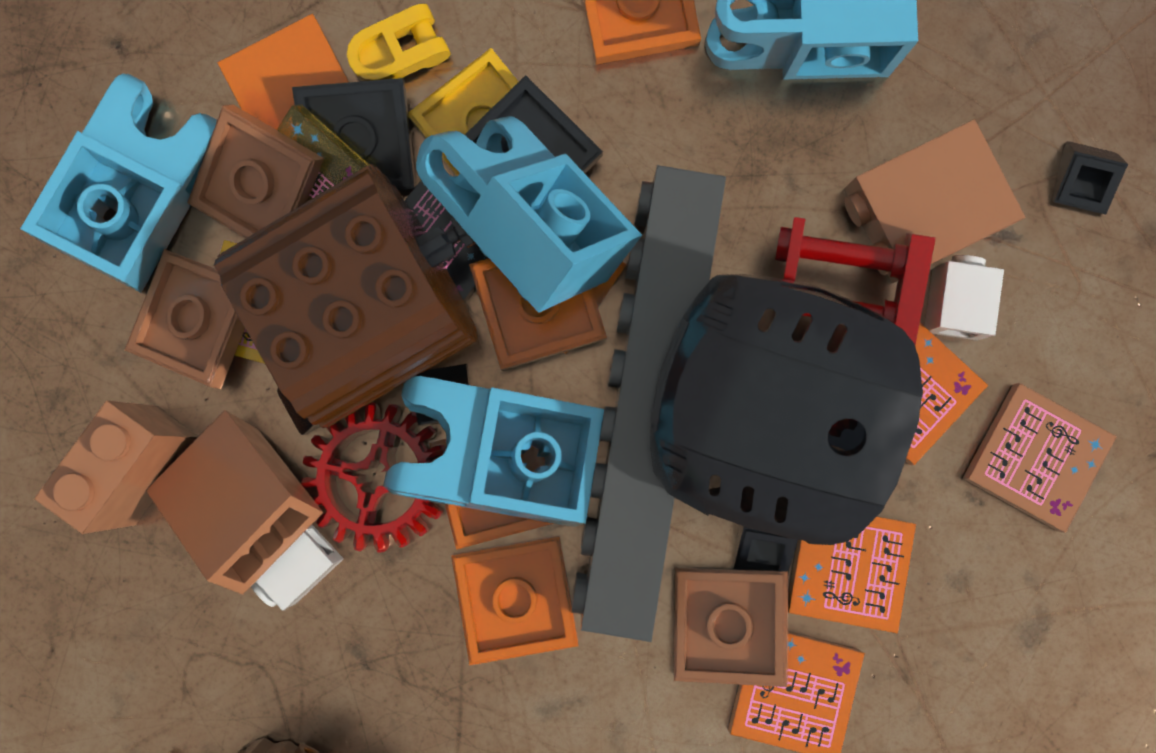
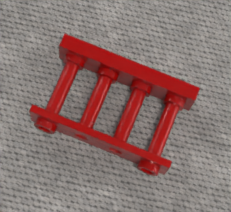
M794 217L792 228H780L775 260L786 262L783 279L795 281L799 258L889 271L890 278L898 279L894 301L884 300L883 305L854 302L881 314L899 326L916 345L936 237L906 233L905 244L895 243L894 248L891 249L803 236L805 218ZM809 313L802 314V316L811 317Z

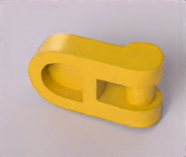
M422 3L409 7L355 34L348 44L347 58L349 66L360 81L403 78L422 68L437 66L447 60L451 52L444 38L437 37L432 27L435 19L429 6ZM406 35H413L417 45L402 51L398 39Z

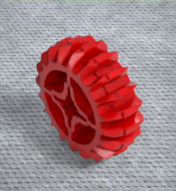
M371 402L365 407V420H362L360 413L355 411L345 417L348 427L345 428L339 421L330 427L327 426V430L333 436L332 440L321 435H314L311 439V443L323 451L321 457L304 456L302 463L307 467L317 468L316 477L302 478L301 484L304 488L317 487L319 496L312 497V499L319 507L324 506L327 511L318 518L316 524L322 529L337 521L339 525L333 536V540L337 543L346 540L350 533L354 531L353 546L357 551H362L366 548L370 535H373L374 547L377 552L387 551L390 533L400 548L405 547L410 543L409 534L406 529L407 526L417 535L423 536L429 529L420 515L424 513L430 518L438 519L443 514V511L430 501L415 498L410 508L399 518L390 522H375L377 512L382 509L383 503L390 492L383 485L377 486L375 491L369 487L372 482L366 481V475L353 472V470L362 471L377 468L379 462L385 466L382 472H387L394 464H397L395 460L397 447L394 446L396 436L408 444L414 452L418 463H432L434 461L433 458L443 455L446 449L445 445H438L431 449L426 445L428 441L434 438L437 430L433 426H428L416 434L414 432L418 425L416 412H410L402 424H400V406L396 404H389L383 419H381L378 404ZM379 431L377 443L372 444L368 456L363 461L355 462L340 459L343 451L353 440L368 432ZM336 476L351 482L358 493L356 508L360 509L359 516L349 510L342 501L336 485Z

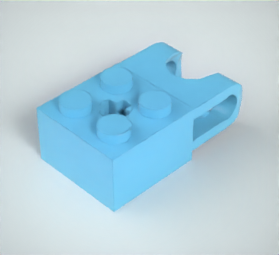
M717 0L715 18L708 29L705 47L710 60L719 68L728 70L783 69V80L889 77L918 42L917 0H748L753 6L731 10L730 5L735 0ZM723 35L729 41L746 43V45L738 51H728L722 46L719 37Z
M121 74L114 79L83 132L77 131L20 229L49 247L141 293L160 261L164 249L169 245L191 206L187 202L217 119L207 114H195L189 118L175 136L161 140L147 137L144 129L153 106L152 94L144 81L130 74ZM110 208L117 212L109 221L103 218L105 212Z
M507 116L487 122L476 144L459 131H447L429 136L420 146L416 170L423 184L462 226L465 232L479 246L482 253L491 259L517 288L519 294L538 313L607 282L642 236L567 154L555 157L529 128L515 117ZM502 136L505 137L508 143L509 151L503 153L501 147ZM442 152L459 171L460 174L458 176H452L446 172L442 162Z
M414 376L403 384L401 396L405 406L412 412L421 413L437 420L446 432L447 447L443 455L432 463L400 462L394 464L386 472L383 485L390 493L571 527L586 524L604 409L493 387L487 389L423 376ZM531 446L539 449L537 457H545V465L540 466L534 472L526 468L527 463H522L521 454L528 451Z

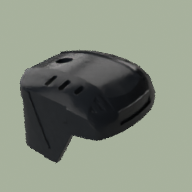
M749 274L716 275L695 297L681 319L662 366L651 417L650 451L653 472L669 495L707 516L711 514L747 528L786 538L803 540L808 544L834 545L848 542L860 534L883 511L898 484L919 422L923 395L920 361L915 344L903 329L881 314L820 287L803 282ZM773 309L776 315L768 330H760L758 323L765 310ZM809 313L812 320L800 341L793 340L792 334L802 314ZM844 324L846 331L836 351H828L827 345L837 325ZM831 445H833V446H835V447H838V448H840V449H843V450H838V449L832 447ZM712 475H717L721 478L720 487L709 489L710 477Z

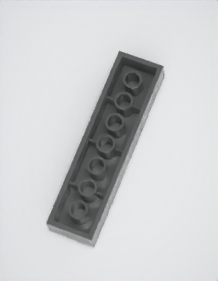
M657 165L653 182L642 181L634 225L644 227L643 237L638 240L629 252L625 279L635 280L633 294H623L616 331L626 334L624 351L614 349L608 379V386L618 389L615 407L605 406L599 440L609 442L605 464H595L590 495L592 498L599 499L596 519L587 517L581 543V555L590 556L587 574L576 573L571 604V613L580 614L581 631L652 642L675 498L666 492L653 472L650 451L651 417L660 373L671 341L691 303L710 281L726 176Z

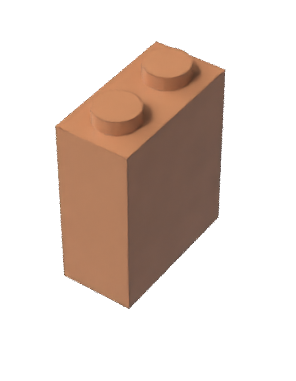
M975 119L855 177L844 188L847 197L844 199L846 210L856 226L860 227L863 225L872 243L871 246L893 249L895 243L905 244L906 233L936 237L931 265L1026 218ZM878 270L882 275L887 274L889 276V271ZM890 278L892 284L898 281L897 278Z
M106 400L34 499L81 534L135 526L153 502L146 490L199 436L157 406Z
M226 410L146 490L208 582L242 595L323 513L261 432Z

